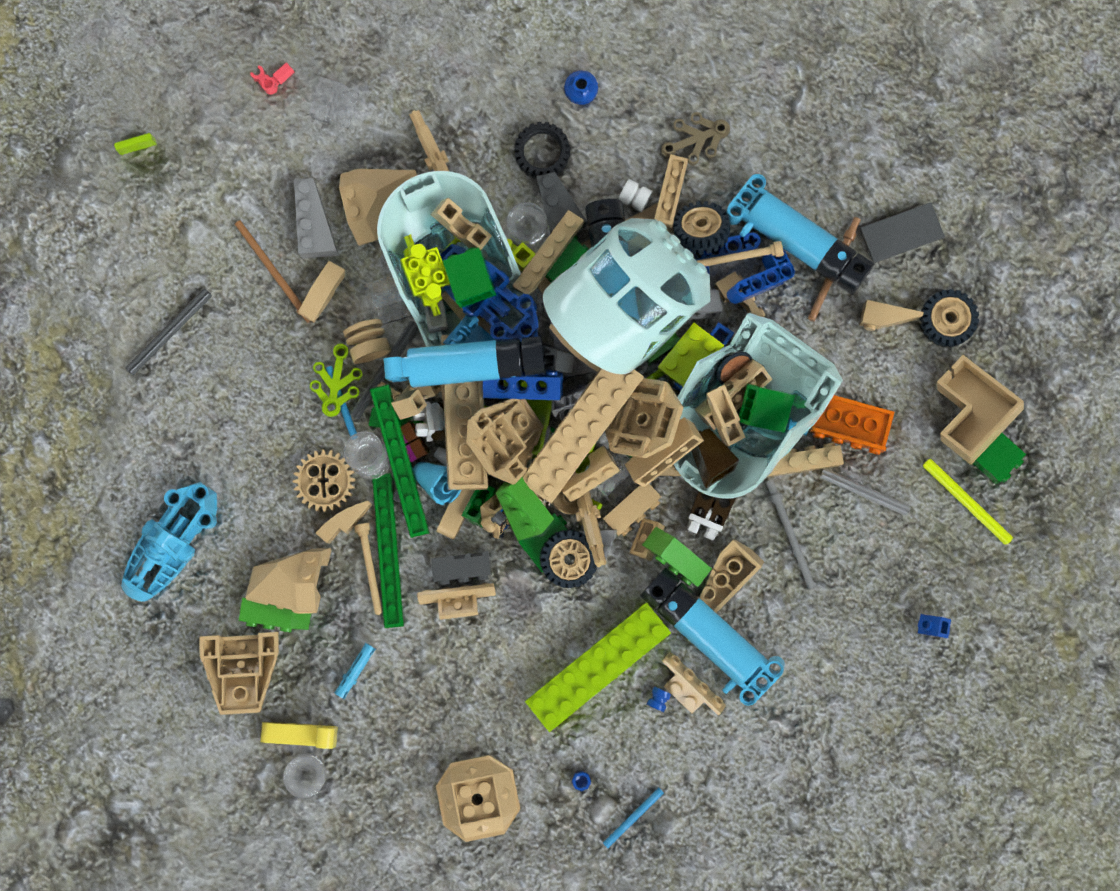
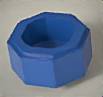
M580 771L574 774L572 783L575 789L584 791L589 788L591 779L589 774Z

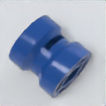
M654 687L652 690L653 697L648 699L646 705L664 712L666 709L665 702L670 699L672 694Z

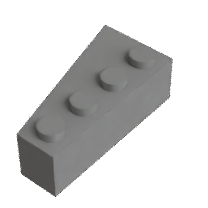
M313 178L294 179L298 254L302 259L339 256L316 182Z

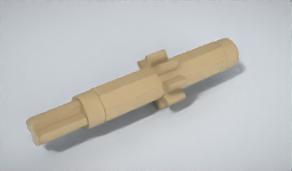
M412 111L409 116L428 157L424 161L429 171L432 169L434 171H449L446 165L449 159L445 151H439L420 111Z
M590 491L576 499L579 512L575 513L577 522L583 525L594 563L597 567H601V565H606L603 542L597 518H601V515L596 505L593 506Z

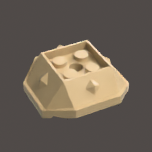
M643 378L605 430L610 451L646 459L672 445L683 406L670 384L653 379Z
M491 755L452 762L436 785L443 825L465 842L505 834L521 809L513 769ZM474 794H481L483 802L480 804L473 802L472 796Z

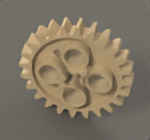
M322 449L321 455L317 451H314V457L307 454V461L301 459L304 465L296 466L300 470L299 473H293L298 477V479L293 480V483L298 484L294 491H300L297 498L304 497L302 504L309 502L308 508L310 509L315 505V511H319L321 507L323 512H327L328 507L334 511V505L341 508V501L348 502L345 498L346 495L352 496L349 489H355L351 485V482L356 481L355 478H351L355 471L348 470L352 465L350 463L345 465L347 459L344 457L339 460L341 454L337 453L333 456L332 450L329 451L328 455L324 449ZM323 464H326L325 478L329 479L328 482H325L326 498H323L324 484L320 482V480L324 479ZM333 466L338 467V473L335 476H331L329 473L330 468ZM313 467H318V475L312 477L310 470ZM333 485H337L339 488L336 495L330 494V488ZM313 486L319 487V493L316 496H312L310 492Z

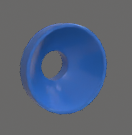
M583 70L575 71L565 81V94L575 104H588L594 100L598 93L597 80L590 72ZM578 80H585L587 86L584 89L577 88L576 82Z

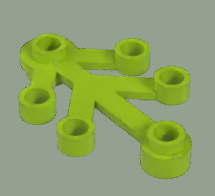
M337 344L333 348V354L336 358L333 378L329 376L322 362H316L313 365L314 372L321 376L330 389L328 397L322 390L321 383L318 380H313L310 383L311 391L316 393L323 402L322 411L328 417L337 416L341 411V405L351 398L355 399L359 396V389L351 386L347 393L337 398L339 390L354 380H360L363 376L361 369L354 368L349 375L340 380L343 361L349 355L348 347L345 344ZM343 350L345 354L339 356L338 351ZM321 365L323 368L321 371H317L315 369L316 366ZM355 371L360 372V376L355 377L353 376V373ZM313 384H319V388L313 389ZM354 389L357 391V394L351 395L350 391ZM334 405L335 409L333 411H329L328 406Z

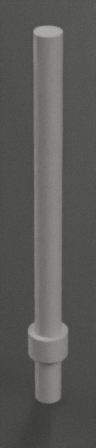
M771 479L766 481L771 494V502L775 504L807 587L812 589L816 587L781 501L783 500L782 495L778 493L775 483Z

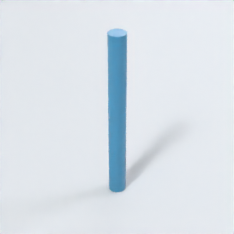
M333 366L326 367L325 370L333 378ZM341 390L338 391L337 398L343 395ZM345 402L341 405V413L351 439L358 437Z
M657 788L603 844L609 848L664 792Z

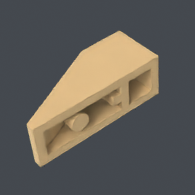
M866 300L863 304L859 325L864 326L865 330L875 331V329L918 320L923 316V312Z

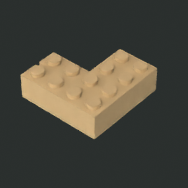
M964 355L952 365L951 371L948 370L937 381V390L962 409L940 433L941 441L970 465L1024 410V401Z

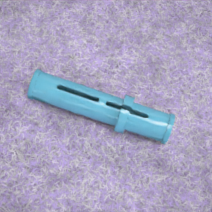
M367 643L364 644L348 672L342 676L343 680L334 692L337 696L345 699L352 686L356 685L357 678L376 650L374 647Z

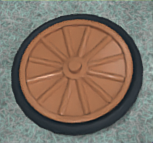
M736 352L728 356L718 368L717 380L719 383L724 384L751 361L752 357L747 352Z

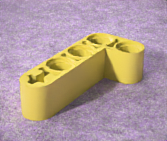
M262 722L260 742L333 749L337 743L338 727Z

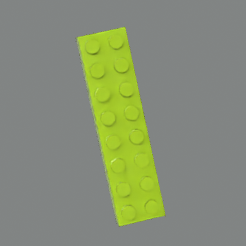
M646 602L526 699L525 703L550 733L671 634V632Z

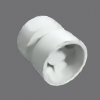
M628 179L619 196V200L625 205L632 204L635 210L642 213L653 191L646 187L639 188V183Z

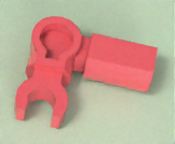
M286 62L272 74L273 77L266 75L261 66H258L260 70L259 75H254L252 72L250 75L255 81L259 82L267 94L272 95L277 92L278 85H282L295 72Z

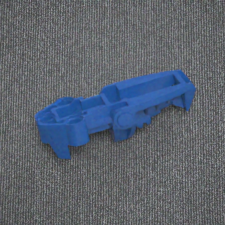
M450 244L440 256L443 261L448 256L462 254L467 249ZM485 260L497 295L463 307L462 312L471 318L473 316H480L492 326L490 334L494 340L519 338L522 345V337L538 336L537 305L529 294H522L518 297L506 288L510 283V278L503 271H499L490 262ZM448 285L443 287L445 291L448 293V295L455 301L451 286ZM504 300L524 316L513 329L500 321L494 314L497 312L503 318L509 314L508 312L511 309L503 303ZM531 302L528 308H523L524 303ZM527 328H531V329H532V331H531L530 334H528V335H524V334H523V332H524L525 329H527ZM499 331H505L501 337H496Z

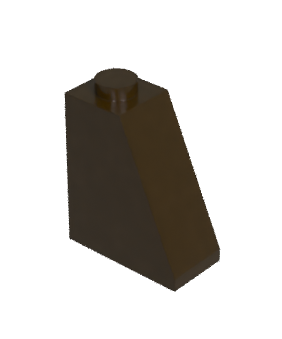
M709 427L703 431L699 430L704 441L691 450L702 482L706 488L732 473L739 462V459Z

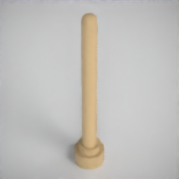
M776 241L770 244V247L697 260V262L702 263L706 267L769 254L780 257L784 256L782 242Z
M369 523L354 525L355 533L361 539L374 612L376 615H380L382 608L368 540L370 525Z

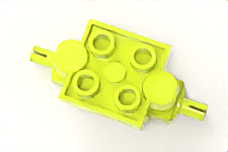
M411 234L407 235L404 239L408 248L403 251L405 258L400 259L413 297L417 296L420 298L423 306H430L434 317L441 315L437 304L442 300L441 288L450 285L438 248L426 250L422 244H414Z

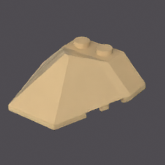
M356 169L340 175L339 190L347 222L359 246L378 240L377 225L384 203L397 187L417 176L416 170Z
M510 399L478 410L468 420L466 443L489 475L514 485L526 473V465L533 456L532 450L537 445L544 426L525 399Z
M331 548L309 549L254 566L245 597L246 600L264 605H275L282 610L283 608L290 609L297 614L317 613L321 596L316 586L321 566H328Z
M279 632L230 637L219 635L200 636V658L203 662L220 715L261 712L279 654Z

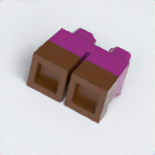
M413 420L401 426L405 443L412 441L406 445L411 462L430 452L422 436L417 438Z

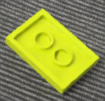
M693 323L659 364L658 369L683 387L697 361L724 348V344Z

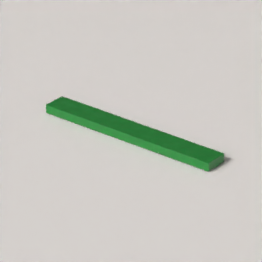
M390 384L371 388V396L410 538L428 534L430 531L399 417L391 404L394 399Z
M392 473L372 475L384 628L404 627Z

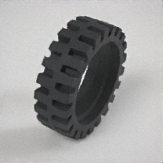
M537 122L534 125L532 123L528 128L526 126L523 132H520L518 138H516L514 148L515 159L521 171H524L527 176L530 175L533 179H536V176L555 172L558 176V173H561L568 164L570 156L569 141L562 129L557 128L555 124L550 125L549 122H545V124ZM547 134L558 141L561 153L554 165L548 168H537L526 160L524 147L532 136Z

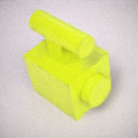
M507 239L518 269L523 272L535 256V253L523 242L517 247L511 239Z

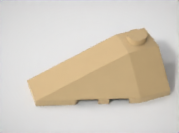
M733 539L719 554L699 598L717 613L763 566L764 561L751 548Z

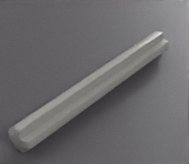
M824 468L820 474L822 479L902 515H908L911 507L827 468Z

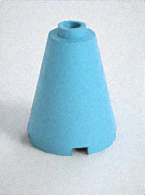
M418 462L414 466L415 480L434 502L444 505V503L453 502L459 496L461 490H448L447 466L427 462Z

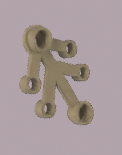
M694 112L691 115V123L709 128V130L703 132L686 125L682 119L675 120L673 124L675 131H682L692 136L676 143H664L661 148L662 156L669 159L670 154L675 155L676 151L696 143L693 152L688 156V163L692 166L697 165L705 140L713 137L711 145L705 150V156L709 159L714 158L720 139L727 137L730 132V125L727 121L717 120L713 122L703 118L699 112ZM698 116L700 120L694 121L693 117ZM681 123L682 127L677 128L676 124ZM723 126L724 130L719 131L717 127ZM671 147L672 151L667 152L665 148ZM708 150H713V151H714V154H713V155H709V154L707 153V151H708ZM696 157L697 161L692 162L690 158Z

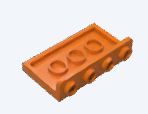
M834 395L823 414L809 429V433H812L815 438L824 439V437L832 439L831 442L843 444L845 442L850 444L851 448L861 450L863 447L869 449V452L872 454L880 455V452H886V443L895 412Z

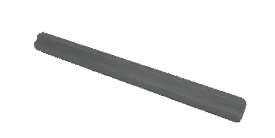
M203 289L125 369L131 375H134L212 297L211 293Z
M410 321L386 358L401 356L418 330L415 322ZM384 362L350 412L353 418L360 419L371 402L370 389L377 387L381 381L384 382Z

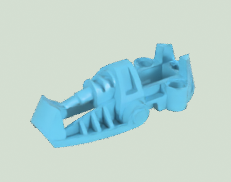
M198 482L177 490H168L164 495V501L169 505L166 512L158 522L151 519L143 526V535L129 558L121 584L122 590L130 598L145 602L167 587L194 556L195 548L189 544L196 534H199L203 528L212 529L216 526L217 493L203 483ZM204 488L206 494L203 498L200 499L198 497V492L200 489ZM174 494H178L179 500L173 504L171 498ZM191 498L201 508L180 537L179 535L190 521L188 518L180 514L170 529L169 527L178 516L177 512L179 509L184 507ZM206 515L210 516L208 525H204L202 522L203 517ZM155 564L162 566L148 590L143 588L145 583L143 578L146 573L151 571ZM142 565L143 569L140 572L139 576L135 575L139 567Z

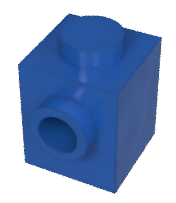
M921 614L918 621V633L948 639L951 619Z

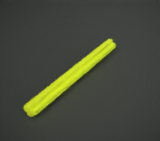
M928 459L923 464V467L1003 544L1006 545L1012 541L1013 537L932 459Z

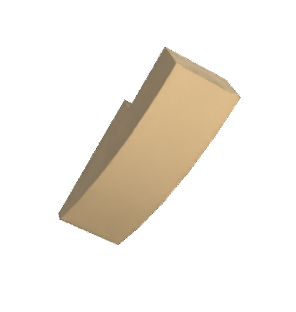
M328 261L309 290L298 314L315 323L335 295L336 288L344 279L345 269Z
M721 385L706 393L711 414L722 442L726 446H730L746 438L739 424L740 418L725 385Z
M365 501L341 511L323 524L316 534L326 543L330 544L341 530L349 534L354 525L360 521L373 504Z

